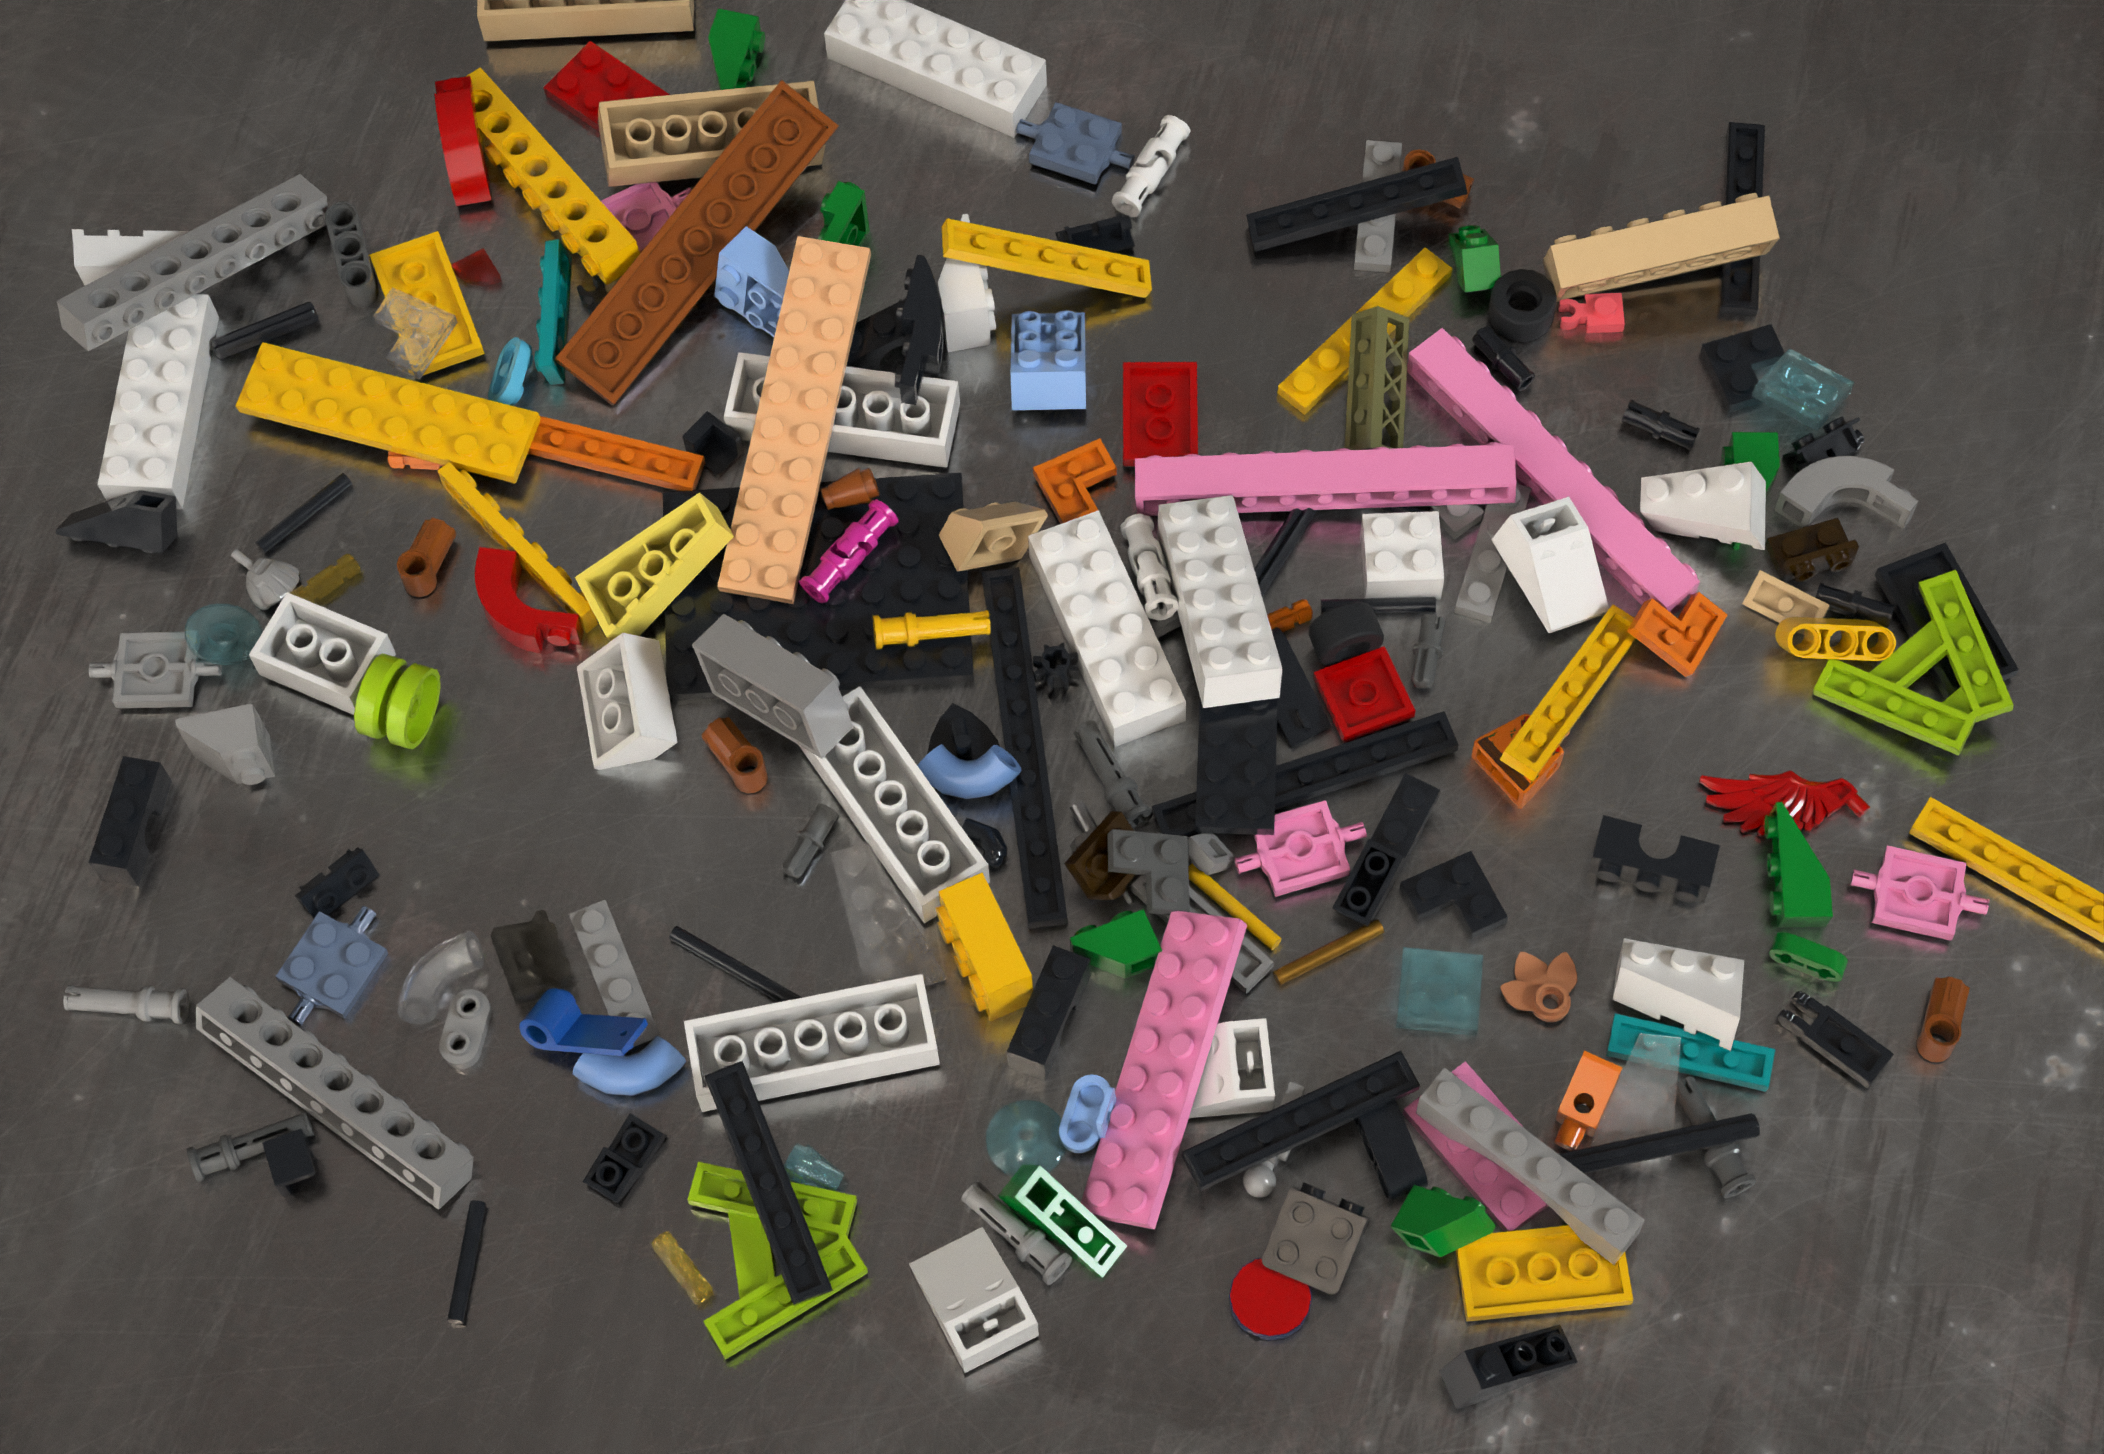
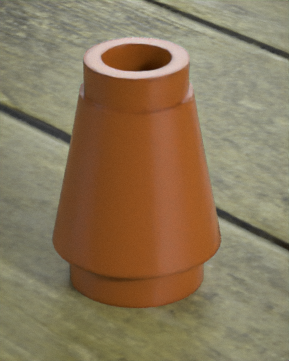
M858 467L821 489L828 510L870 503L872 498L880 496L870 467L863 470Z

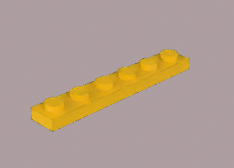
M949 218L941 226L943 257L1142 298H1146L1152 291L1149 260Z
M1425 247L1356 313L1379 306L1409 317L1452 276L1453 268ZM1352 316L1278 385L1277 394L1304 415L1349 374ZM1388 323L1387 333L1390 335L1396 329V325Z
M450 462L438 470L444 489L504 550L517 551L522 568L566 613L579 614L583 630L586 633L598 625L597 618L583 592L580 591L578 593L571 586L573 582L566 571L559 565L554 568L547 561L548 555L543 548L535 541L530 544L523 537L525 534L520 525L512 517L506 520L499 513L501 509L491 495L488 493L483 496L476 489V482L466 470L462 469L459 472Z
M1612 604L1505 749L1500 761L1534 781L1635 642L1636 638L1627 632L1634 620L1633 616Z
M1929 798L1909 834L1955 860L1966 863V866L2104 943L2103 893L1936 799Z

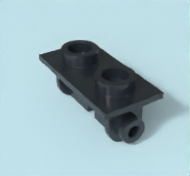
M1121 213L1116 214V217L1091 224L1088 223L1072 228L1066 226L1064 230L1055 232L1059 242L1107 252L1135 247L1130 229H1132L1129 215L1122 216Z
M1843 416L1822 426L1825 433L1816 438L1810 433L1792 442L1791 444L1794 449L1782 456L1784 459L1794 456L1796 463L1793 464L1796 473L1812 463L1829 458L1826 453L1828 449L1833 457L1847 456L1859 450L1860 444L1864 443L1862 433L1859 430L1854 431L1852 427L1853 424L1861 420L1858 417L1845 421Z
M357 847L353 851L348 849L342 857L328 866L331 871L328 875L325 876L321 872L304 886L298 887L300 892L295 897L308 910L313 919L319 911L326 915L330 914L380 875L362 848Z

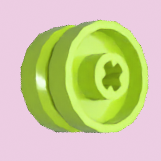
M382 653L376 657L367 669L356 699L354 722L357 732L375 739H383L387 736L391 744L407 749L416 748L426 736L438 706L441 689L438 670L417 663H413L408 667L406 660Z

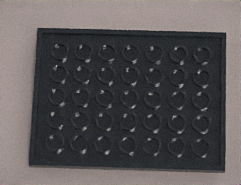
M962 473L875 478L880 496L872 498V500L877 499L886 504L896 514L898 523L885 530L877 539L878 545L873 551L865 556L862 563L845 581L841 580L828 594L829 599L826 603H819L811 598L801 587L799 581L804 576H809L821 563L820 558L838 538L842 537L852 522H858L869 510V503L828 510L821 489L835 481L820 482L794 604L719 591L717 586L726 544L665 609L666 681L670 702L719 698L712 693L692 644L723 614L737 622L739 620L745 621L756 633L765 638L767 636L774 638L782 648L792 654L795 652L802 654L816 668L820 670L823 668L828 669L839 680V690H853L859 686L862 689L973 682L971 636L918 640V644H915L913 647H908L906 643L883 645L882 649L876 650L873 633V615H879L880 618L904 617L905 612L916 614V617L970 613L968 571L957 572L939 537V533L948 520V516L952 512L964 508ZM740 487L663 492V517L696 494L701 493L718 507L728 527L731 529Z

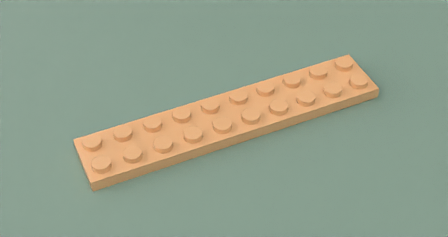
M797 236L730 530L734 537L727 543L717 587L719 591L794 604L871 258L870 248Z

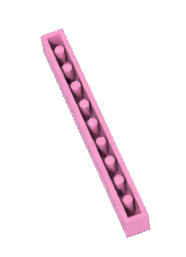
M1441 328L1409 352L1407 372L1480 445L1493 442L1514 444L1516 481L1520 485L1532 488L1530 495L1540 505L1570 497L1589 528L1597 561L1641 605H1643L1644 601L1653 598L1673 615L1686 605L1690 596L1697 592L1700 583L1695 571L1688 564L1681 563L1671 553L1668 544L1663 539L1655 538L1645 528L1640 516L1635 512H1629L1619 502L1616 493L1610 487L1603 486L1593 476L1591 469L1586 463L1581 460L1577 461L1567 451L1564 442L1558 436H1552L1542 426L1540 419L1534 412L1525 410L1516 401L1514 393L1507 386H1501L1491 376L1488 367L1483 362L1476 361L1466 351L1464 344L1456 336L1451 337Z
M1493 442L1474 446L1452 444L1447 447H1426L1416 445L1410 448L1389 449L1387 447H1376L1369 450L1340 448L1334 451L1317 452L1311 450H1300L1291 453L1264 451L1259 454L1238 455L1236 453H1224L1213 456L1188 454L1183 457L1153 455L1146 458H1135L1137 514L1158 516V505L1230 495L1234 497L1238 513L1292 511L1296 508L1300 510L1307 508L1313 510L1515 503L1516 468L1514 444Z

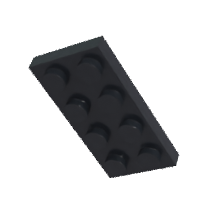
M1946 542L1877 568L1875 577L1890 604L1895 605L1894 611L1910 638L1932 620L1920 593L1919 582L1956 570L2003 681L2016 676L2019 670ZM1947 655L1928 670L1945 700L1960 688Z
M1200 698L1195 833L1274 835L1278 698L1203 708Z

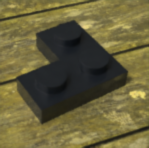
M1772 324L1704 343L1700 351L1728 412L1763 403L1765 394L1754 370L1781 363L1785 357V352Z
M1472 851L1400 883V889L1418 921L1453 905L1471 938L1507 923L1508 916Z

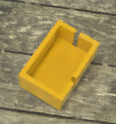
M983 872L938 891L940 906L935 908L940 920L937 922L945 943H952L956 954L953 957L962 978L968 976L972 988L969 990L978 1012L985 1010L990 1022L1026 1007L1033 992L1032 974Z

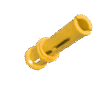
M989 611L916 617V614L911 612H905L904 617L880 618L879 615H873L875 648L880 650L883 648V645L904 643L908 647H913L915 644H918V640L990 635Z

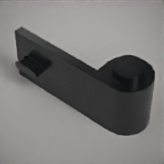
M1275 627L1271 630L1282 665L1277 723L1291 748L1332 726L1286 636L1278 627Z

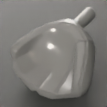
M235 549L231 554L235 560L249 570L246 574V591L258 609L268 610L271 606L283 600L287 592L292 593L297 587L300 580L297 567L270 558H260L253 562L238 549Z

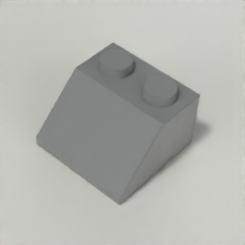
M253 703L175 719V725L194 758L234 783L253 785L261 783L265 778L275 777L270 735Z

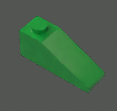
M1022 1164L998 1194V1197L1034 1229L1042 1230L1047 1235L1046 1238L1100 1278H1103L1127 1247L1123 1241L1040 1165Z

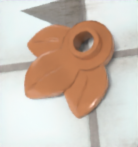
M1521 951L1514 967L1516 980L1506 982L1500 986L1505 1000L1517 1010L1532 1011L1542 1021L1557 1022L1562 1020L1568 1014L1571 1006L1569 993L1577 983V971L1572 958L1567 952H1563L1547 965L1535 956ZM1552 999L1557 1003V1007L1548 1009L1544 1006L1543 1001Z

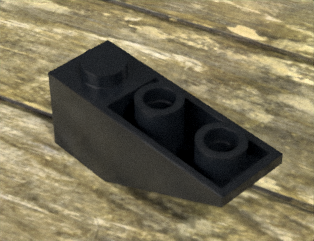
M139 490L71 513L56 529V535L71 537L75 541L90 540L102 542L111 547L126 546L142 549L146 553H163L178 536L176 496Z
M1559 1324L1465 1350L1439 1370L1456 1409H1460L1498 1397L1573 1366L1578 1361Z

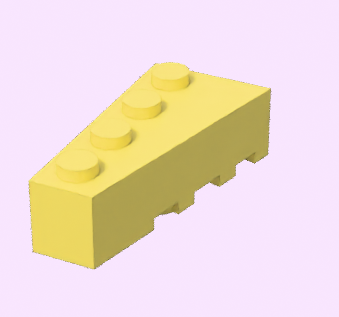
M698 493L577 575L575 579L608 639L612 641L621 633L640 636L734 536L718 507L701 493Z

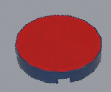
M1262 1257L1255 1258L1240 1268L1232 1280L1229 1293L1231 1314L1239 1327L1248 1334L1251 1333L1260 1339L1269 1341L1287 1338L1298 1331L1309 1315L1312 1302L1309 1285L1265 1267L1262 1263Z

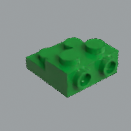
M838 181L832 193H826L822 200L820 212L823 213L824 227L818 239L861 247L870 231L865 191L851 182L843 183Z

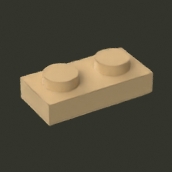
M1761 570L1742 603L1778 623L1789 617L1824 618L1830 607L1829 604ZM1800 629V630L1796 631V632H1798V633L1804 635V630H1803V629Z

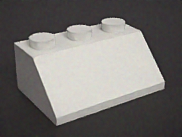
M621 633L577 666L594 769L602 770L652 760L678 743L659 640Z

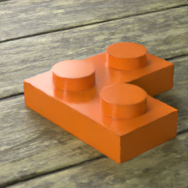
M1099 438L1033 467V475L1058 521L1062 524L1098 511L1086 488L1117 475V467Z
M1700 592L1690 596L1678 618L1651 598L1644 601L1627 632L1684 677H1687L1696 670L1728 614Z

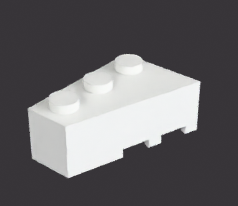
M72 229L74 266L84 286L189 231L143 230V236H120L119 230H107V236L84 235V229Z
M1752 462L1641 478L1640 512L1655 531L1698 539L1699 536L1718 539L1721 543L1732 544V542L1752 545L1755 549L1765 550L1766 481Z
M1624 938L1616 968L1613 1000L1658 1020L1661 1019L1662 1015L1684 1024V1031L1696 1035L1697 1031L1720 1040V1047L1731 1051L1740 1020L1744 960Z

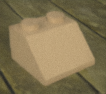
M1019 502L991 503L985 507L970 510L961 508L948 516V520L939 533V537L957 572L1022 559L1029 548L1028 536L1040 530L1048 515L1045 509Z

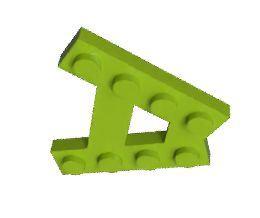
M1956 570L1919 582L1920 593L1932 619L1928 624L1869 673L1837 659H1829L1813 689V695L1958 756L1976 722L2012 711L2014 706L1959 575ZM1946 655L1960 685V688L1942 703L1907 689Z
M698 1162L687 1199L689 1205L728 1213L740 1299L703 1321L725 1360L868 1274L867 1267L848 1239L857 1204V1197L855 1195L791 1182L833 1289L831 1292L794 1306L782 1274L777 1277L775 1276L772 1248L742 1172L740 1170Z

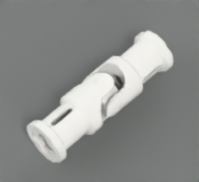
M1165 115L1163 117L1160 130L1154 138L1148 140L1137 161L1126 175L1127 181L1121 191L1113 195L1111 202L1119 212L1129 215V217H1137L1140 214L1141 204L1147 195L1152 194L1157 188L1161 178L1176 158L1175 151L1181 141L1187 140L1191 130L1183 120L1176 116Z
M1134 514L1127 517L1120 525L1121 534L1129 543L1127 549L1129 561L1137 577L1138 590L1144 595L1146 600L1144 610L1147 617L1157 621L1166 620L1178 611L1179 603L1170 590L1171 577L1166 570V562L1161 545L1152 533L1154 530L1152 518L1144 514ZM1160 602L1163 603V609L1159 607Z

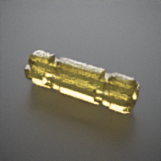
M349 553L336 560V566L329 565L306 581L308 583L306 587L301 585L292 591L291 594L315 604L313 601L315 598L322 599L343 584L345 577L350 579L360 571V566Z
M668 1231L663 1232L652 1241L653 1249L661 1259L665 1258L663 1260L665 1265L683 1289L687 1288V1294L697 1305L704 1303L713 1295L712 1287L704 1277L700 1278V1271L681 1247L678 1248V1242Z

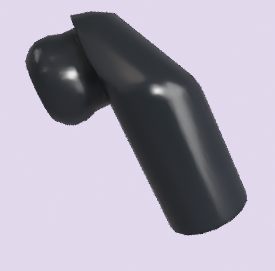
M966 818L962 828L971 840L981 843L982 848L985 850L982 856L988 865L992 867L1001 866L1003 856H1007L1008 850L1001 833L994 827Z

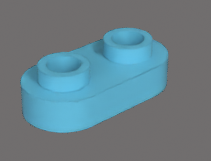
M515 337L504 346L499 355L489 387V400L507 405H515L520 400L524 391L522 384L526 371L533 362L530 344Z

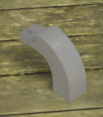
M1837 456L1817 461L1799 471L1780 492L1774 510L1803 528L1810 526L1821 511L1828 506L1841 502H1854L1867 506L1904 529L1913 516L1918 500L1913 498L1906 489L1890 483L1894 469L1863 457Z

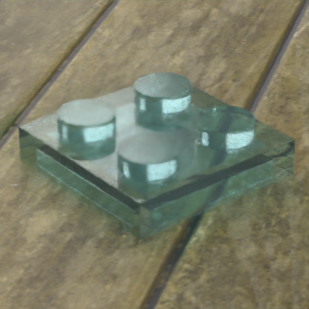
M1789 348L1755 385L1752 397L1796 419L1801 424L1818 431L1851 394L1855 382Z
M1403 947L1396 1027L1476 1036L1478 1031L1483 955Z

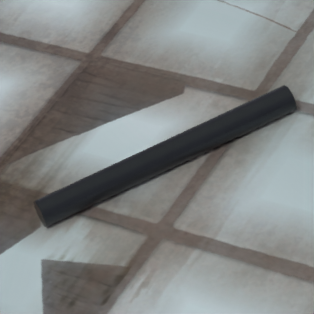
M675 926L670 933L669 939L777 1002L803 998L679 926Z

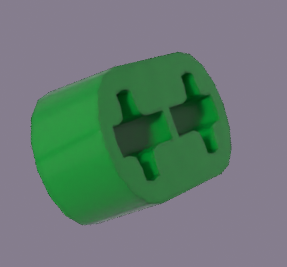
M1777 933L1769 950V956L1776 962L1828 982H1840L1848 964V959L1842 953L1791 933Z

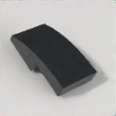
M630 1113L609 1148L603 1147L582 1182L618 1203L645 1170L667 1135Z

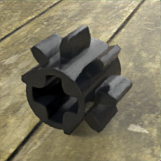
M1064 643L1052 647L1045 644L1042 657L1033 656V666L1037 668L1034 672L1035 682L1044 681L1048 692H1051L1053 688H1063L1067 691L1070 678L1079 679V668L1074 666L1078 663L1077 652L1069 654L1065 649Z

